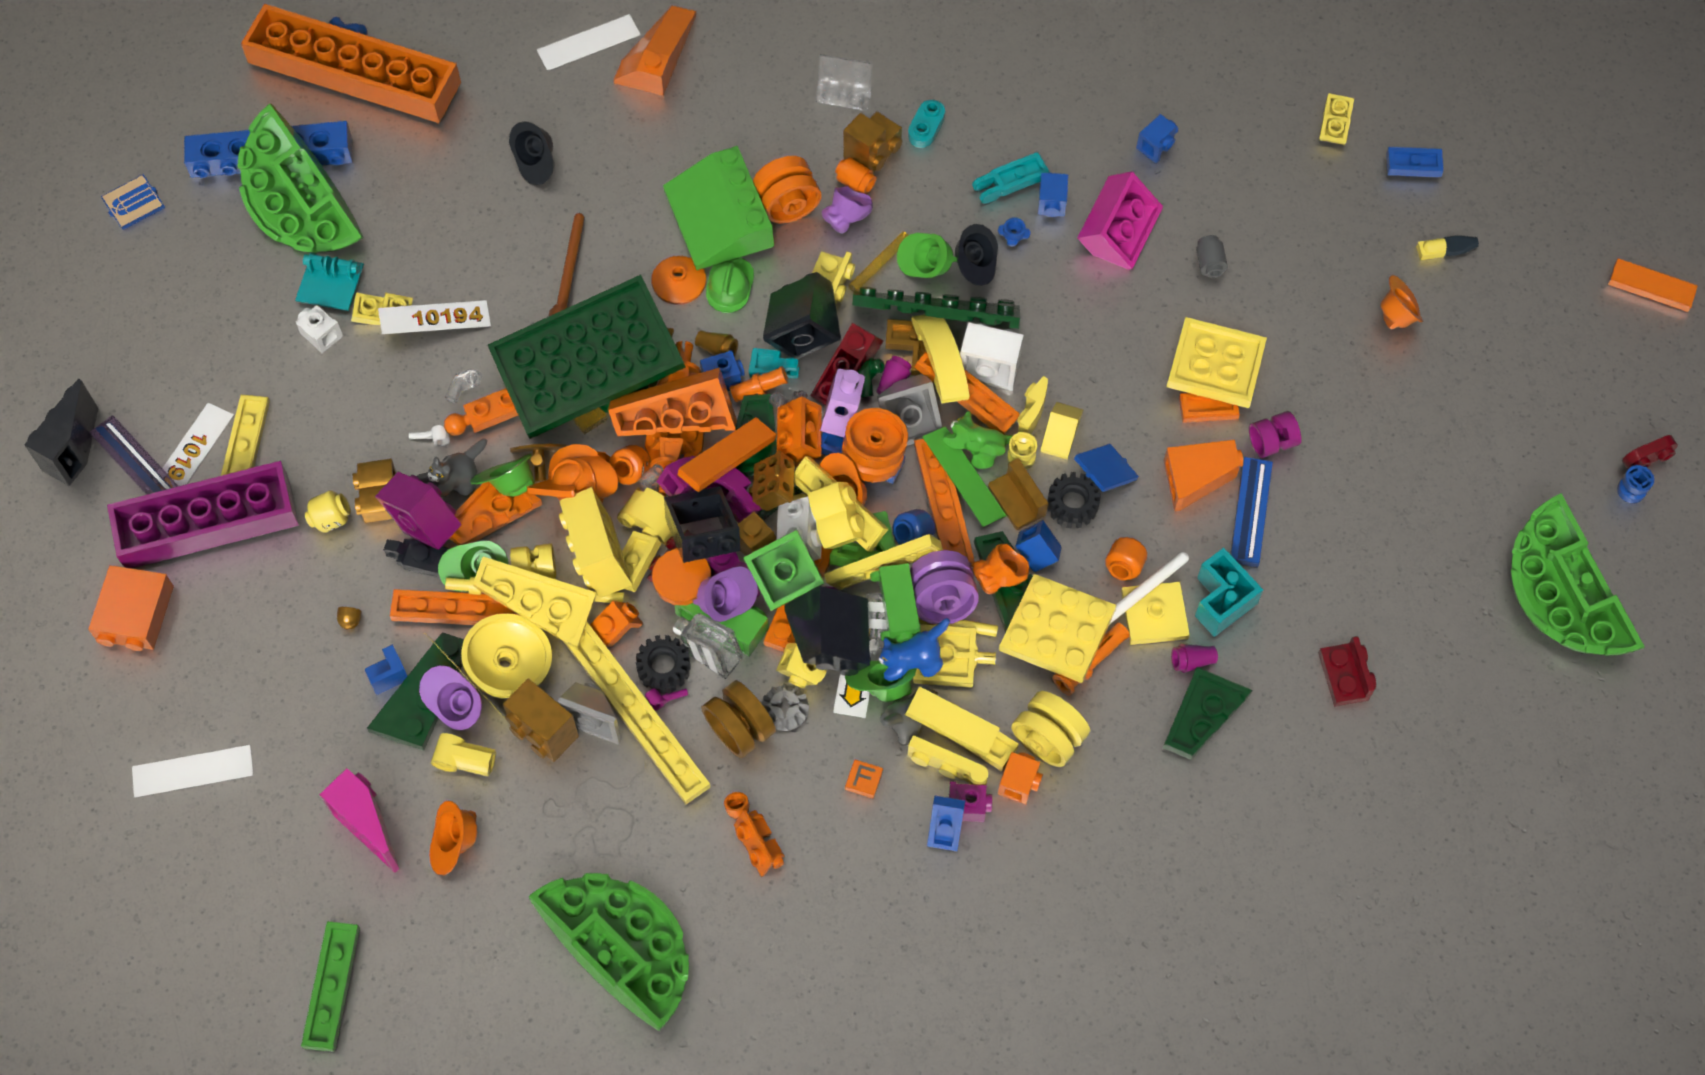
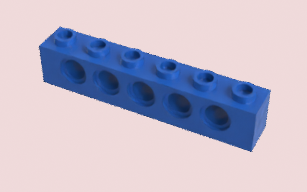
M347 121L291 126L321 166L353 163L352 135ZM242 130L184 136V163L190 177L206 178L208 176L240 174L241 171L237 167L240 147L245 146L250 131Z

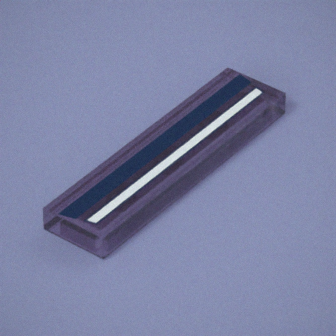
M113 415L90 431L92 437L145 495L179 487Z

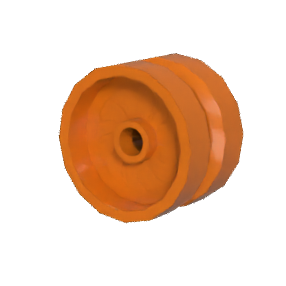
M784 156L775 159L763 166L753 179L768 218L774 223H790L799 220L811 213L821 200V190L812 177V171L806 160L799 156Z
M881 408L863 409L851 417L847 422L841 454L847 455L854 462L860 480L871 483L883 482L896 475L902 466L907 446L908 432L906 425L899 416Z

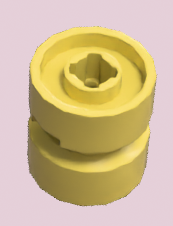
M552 543L535 545L533 550H530L527 546L510 549L511 566L556 579V564Z

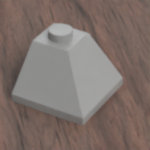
M923 374L897 381L877 396L879 407L896 414L906 425L908 432L907 446L914 444V440L923 439L922 436L943 427L933 383Z
M575 682L559 698L557 703L573 715L578 730L620 744L621 735L617 719L604 693L594 684L585 683L582 685Z

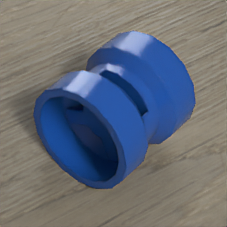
M1641 465L1630 467L1617 486L1620 498L1628 503L1641 502L1654 484L1653 473L1647 467Z

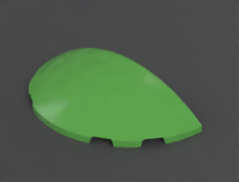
M272 104L267 105L249 126L250 134L245 146L240 147L237 167L241 171L242 182L239 190L251 218L273 240L303 252L337 251L364 238L349 207L319 161Z
M1562 493L1552 497L1531 514L1529 521L1519 531L1512 550L1511 580L1516 598L1522 610L1542 633L1559 642L1562 646L1575 651L1610 656L1622 655L1643 649L1645 647L1617 594L1613 596L1587 548L1589 543Z
M585 873L582 878L570 880L559 878L530 894L529 900L581 966L622 1005L647 1024L660 1031L673 1016L681 1002V996L689 972V955L685 951L682 939L683 931L677 919L664 902L654 893L633 881L625 883L611 879L609 874Z

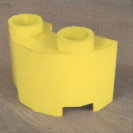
M637 487L618 513V521L627 528L634 526L642 528L641 533L658 538L664 545L672 536L665 519V496L650 488H646L642 492Z

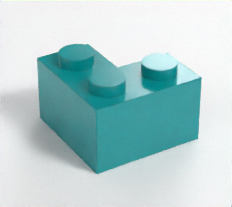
M1222 548L1201 565L1197 579L1211 594L1199 602L1195 617L1215 637L1259 603L1263 593L1262 587L1225 548Z

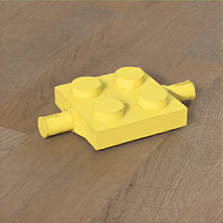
M920 624V632L930 631L936 625ZM948 626L947 630L938 637L940 657L943 660L942 668L932 677H924L921 671L917 669L916 675L913 678V684L973 688L974 671L977 663L995 665L996 652H978L976 628Z

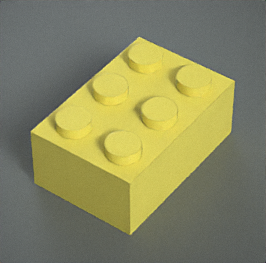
M590 487L576 493L575 497L560 500L563 512L559 513V518L564 529L569 531V535L565 536L571 552H575L576 558L572 559L573 565L578 575H583L587 588L589 590L594 589L599 598H603L631 586L632 582L612 518L593 488Z

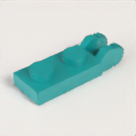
M1036 152L990 170V173L976 178L972 182V187L974 190L980 191L994 183L995 187L984 191L979 197L983 204L996 201L1000 196H1006L1040 182L1041 172H1051L1040 154Z

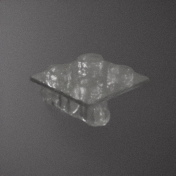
M820 54L816 102L868 111L869 98L872 93L870 85L873 63Z

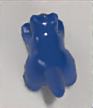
M945 618L930 631L917 633L911 639L898 644H894L885 638L884 647L879 656L880 663L888 666V669L884 672V678L888 681H895L914 668L919 669L924 677H932L937 674L943 666L938 637L947 630L950 620Z

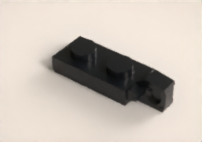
M387 539L383 551H385L386 557L397 559L396 563L403 566L405 570L440 578L438 564L442 555L451 548L442 546L438 550L414 539H404L403 543Z

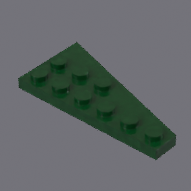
M860 287V291H854L853 306L889 310L891 306H897L898 311L909 314L919 312V309L924 310L925 316L965 322L974 321V317L980 318V322L993 326L1002 324V321L1010 322L1009 328L1019 329L1020 306L1014 305L1015 301L999 299L998 303H987L986 298L970 297V301L959 300V296L944 294L942 298H932V294L927 292H915V296L904 295V291L888 289L887 293H877L876 288Z

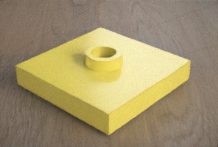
M1180 582L1159 584L1125 612L1127 630L1130 633V645L1189 639L1190 634ZM1138 586L1122 587V599Z

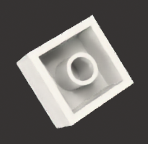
M968 323L960 352L964 369L984 385L1013 391L1020 364L1024 335L1009 329L991 328L982 323Z

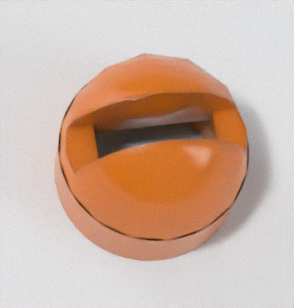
M733 792L724 800L725 810L731 818L738 819L744 810L749 812L748 797L742 792Z

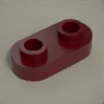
M1667 435L1634 449L1622 459V462L1627 470L1635 465L1648 468L1652 462L1657 460L1664 462L1672 458L1676 454L1675 449L1678 447V444L1672 435Z

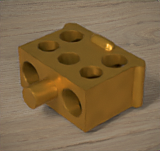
M780 450L776 454L754 464L753 486L749 488V494L753 497L752 502L765 511H769L786 502L790 503L793 500L795 462Z

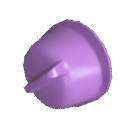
M741 566L732 567L701 582L697 598L693 599V603L698 605L712 620L717 622L727 621L752 607L757 598L758 585L749 569Z
M448 666L432 667L424 673L420 681L419 692L427 708L451 729L464 730L473 726L480 717L482 709V698L478 689L458 671Z

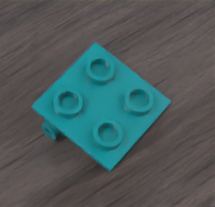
M312 252L309 255L305 254L303 265L307 267L295 302L349 311L364 263L355 262L353 259L348 261L339 259V257L331 258L329 255L319 256Z

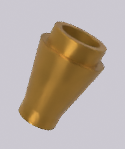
M700 330L695 338L696 346L701 347L714 356L732 350L735 357L738 350V340L733 338L732 334Z

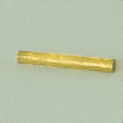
M901 232L848 285L853 292L858 291L897 253L899 245L908 234Z

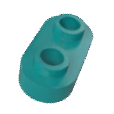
M927 100L920 105L908 129V140L913 146L925 148L933 143L945 119V107L941 102Z

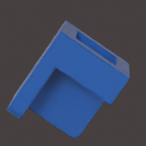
M1044 520L1020 531L1015 545L1020 554L1028 561L1033 572H1037L1059 561L1062 548Z
M393 644L382 649L386 659L365 668L367 677L376 695L402 684L408 676Z

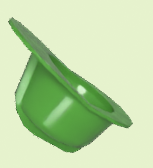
M910 234L903 239L897 251V263L900 270L912 277L932 278L940 276L950 269L952 262H957V257L953 256L952 247L942 236L937 234Z
M739 257L713 265L707 283L706 298L715 310L722 313H733L746 305L754 279V270L751 264Z
M527 454L515 461L486 469L475 475L470 480V483L481 484L490 482L502 495L512 497L521 495L527 491V486L535 484L527 461L532 455Z
M491 541L463 544L448 549L442 555L438 564V574L445 585L446 577L470 579V576L475 577L482 557L508 565L509 559L506 552L498 544ZM454 590V591H456V592H469V591Z
M880 660L870 661V666L858 671L856 675L845 676V680L853 689L869 691L873 696L884 702H894L911 694V680L916 675L917 668L909 670L895 681H888L884 678V672L888 669V666L881 664Z

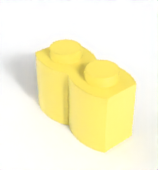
M836 482L808 493L810 508L816 520L817 532L824 549H835L864 538V521L855 510L856 494L847 482Z

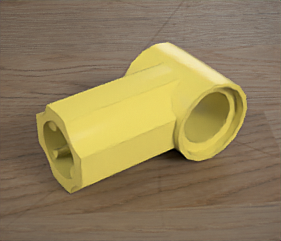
M441 733L431 759V765L448 772H455L459 769L489 777L495 764L496 751L495 749L466 743L464 739L453 734Z

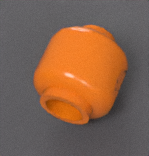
M628 445L615 451L610 457L609 463L616 471L618 483L632 485L646 477L650 470L651 460L648 453L642 447Z
M1121 537L1112 544L1106 556L1105 565L1114 578L1132 580L1141 573L1147 561L1148 552L1145 546L1137 539Z

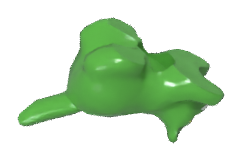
M967 411L964 416L952 421L951 428L953 434H946L943 437V441L951 448L969 450L972 453L971 464L977 469H987L994 465V460L997 456H1001L1006 452V444H1009L1013 435H1004L995 429L975 424L971 418V412Z

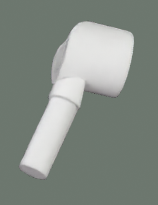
M441 425L434 426L431 431L409 433L410 440L433 439L434 445L439 447L450 443L449 434Z

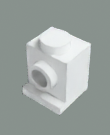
M318 305L313 309L305 308L298 315L296 324L300 334L321 353L325 352L343 337L338 322L328 316Z

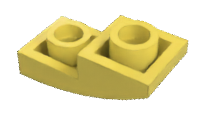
M1328 93L1319 140L1341 145L1346 144L1355 98Z
M356 292L351 321L380 325L378 308L412 306L413 298L386 292L384 298Z
M1045 376L1037 384L1033 382L1025 392V409L1017 419L1019 423L1018 433L1026 432L1032 434L1041 418L1048 386V378Z

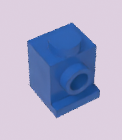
M1160 114L1139 133L1136 149L1157 164L1160 161L1161 153L1163 151L1167 152L1174 145L1176 140L1174 136L1178 132L1177 125Z

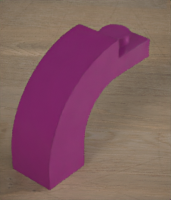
M696 456L679 459L665 467L656 482L668 496L696 491L677 475L679 468ZM736 468L704 488L721 486L738 523L754 511L758 515L761 510L760 506L752 502L753 497L746 491L752 482Z

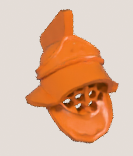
M571 444L559 449L552 456L549 464L548 480L527 486V492L533 495L554 496L560 501L564 498L575 497L576 493L592 487L603 503L604 498L611 496L617 490L618 477L616 471L609 463L610 456L607 453L597 452L586 444Z

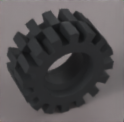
M1071 472L1070 477H1067V474L1064 473L1061 475L1060 480L1057 477L1053 485L1051 484L1047 499L1048 512H1051L1053 520L1058 518L1057 524L1062 526L1063 522H1067L1066 528H1072V523H1076V528H1081L1082 522L1088 525L1091 519L1094 520L1096 517L1101 494L1098 493V486H1093L1091 478L1087 481L1085 480L1086 474L1081 473L1080 478L1076 477V472ZM1070 492L1078 493L1083 496L1085 503L1079 508H1071L1064 504L1063 496Z
M656 635V641L652 642L650 638L647 639L646 646L641 644L639 647L640 653H636L638 677L646 688L648 686L651 689L658 688L661 690V693H666V689L670 688L671 692L676 690L677 684L680 687L685 684L684 678L688 680L689 670H691L689 653L684 644L680 645V640L676 637L672 641L670 635H665V639H661L660 635ZM668 655L674 659L675 664L671 671L658 673L652 668L653 660L657 656Z

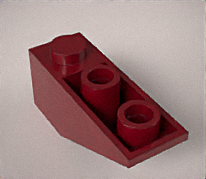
M852 323L810 396L826 405L829 390L837 369L858 372L866 360L875 357L884 340L861 326Z

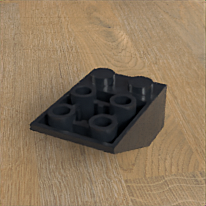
M77 379L72 386L67 388L63 398L54 408L49 410L45 420L37 430H34L29 435L27 442L24 444L44 473L68 486L73 483L87 465L98 412V406L80 379Z

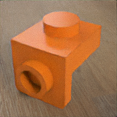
M612 601L590 626L606 647H613L631 627L640 628L643 622L638 617V610L632 604Z

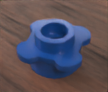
M1010 218L1004 225L998 227L999 235L1005 237L1009 246H1016L1020 240L1030 237V230L1026 229L1025 223L1019 218Z

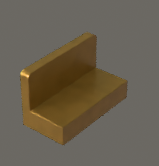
M1019 458L1008 463L1007 474L989 482V490L1016 530L1046 516L1048 502Z

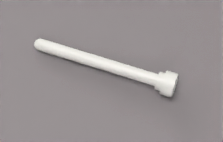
M1180 552L1116 604V611L1110 624L1188 562L1189 555L1186 552Z

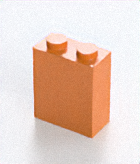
M109 565L88 630L96 639V642L104 646L112 647L114 644L125 645V647L134 651H142L143 648L154 650L174 585L167 574Z

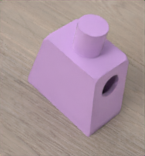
M837 369L829 390L820 431L840 437L845 436L847 422L857 412L865 380L862 374L854 370ZM836 407H845L844 415L837 414L835 412Z

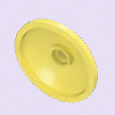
M496 614L480 620L469 630L463 641L461 662L466 676L479 690L491 696L509 698L528 678L538 687L542 684L550 670L552 650L547 636L539 626L519 615ZM507 661L510 666L503 667L500 665V662Z

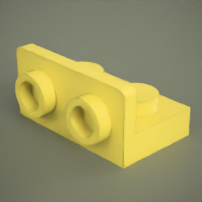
M821 251L812 273L818 272L832 282L835 304L837 301L842 302L846 291L844 284L847 279L851 280L854 274L855 264L852 263V253L846 252L844 258Z

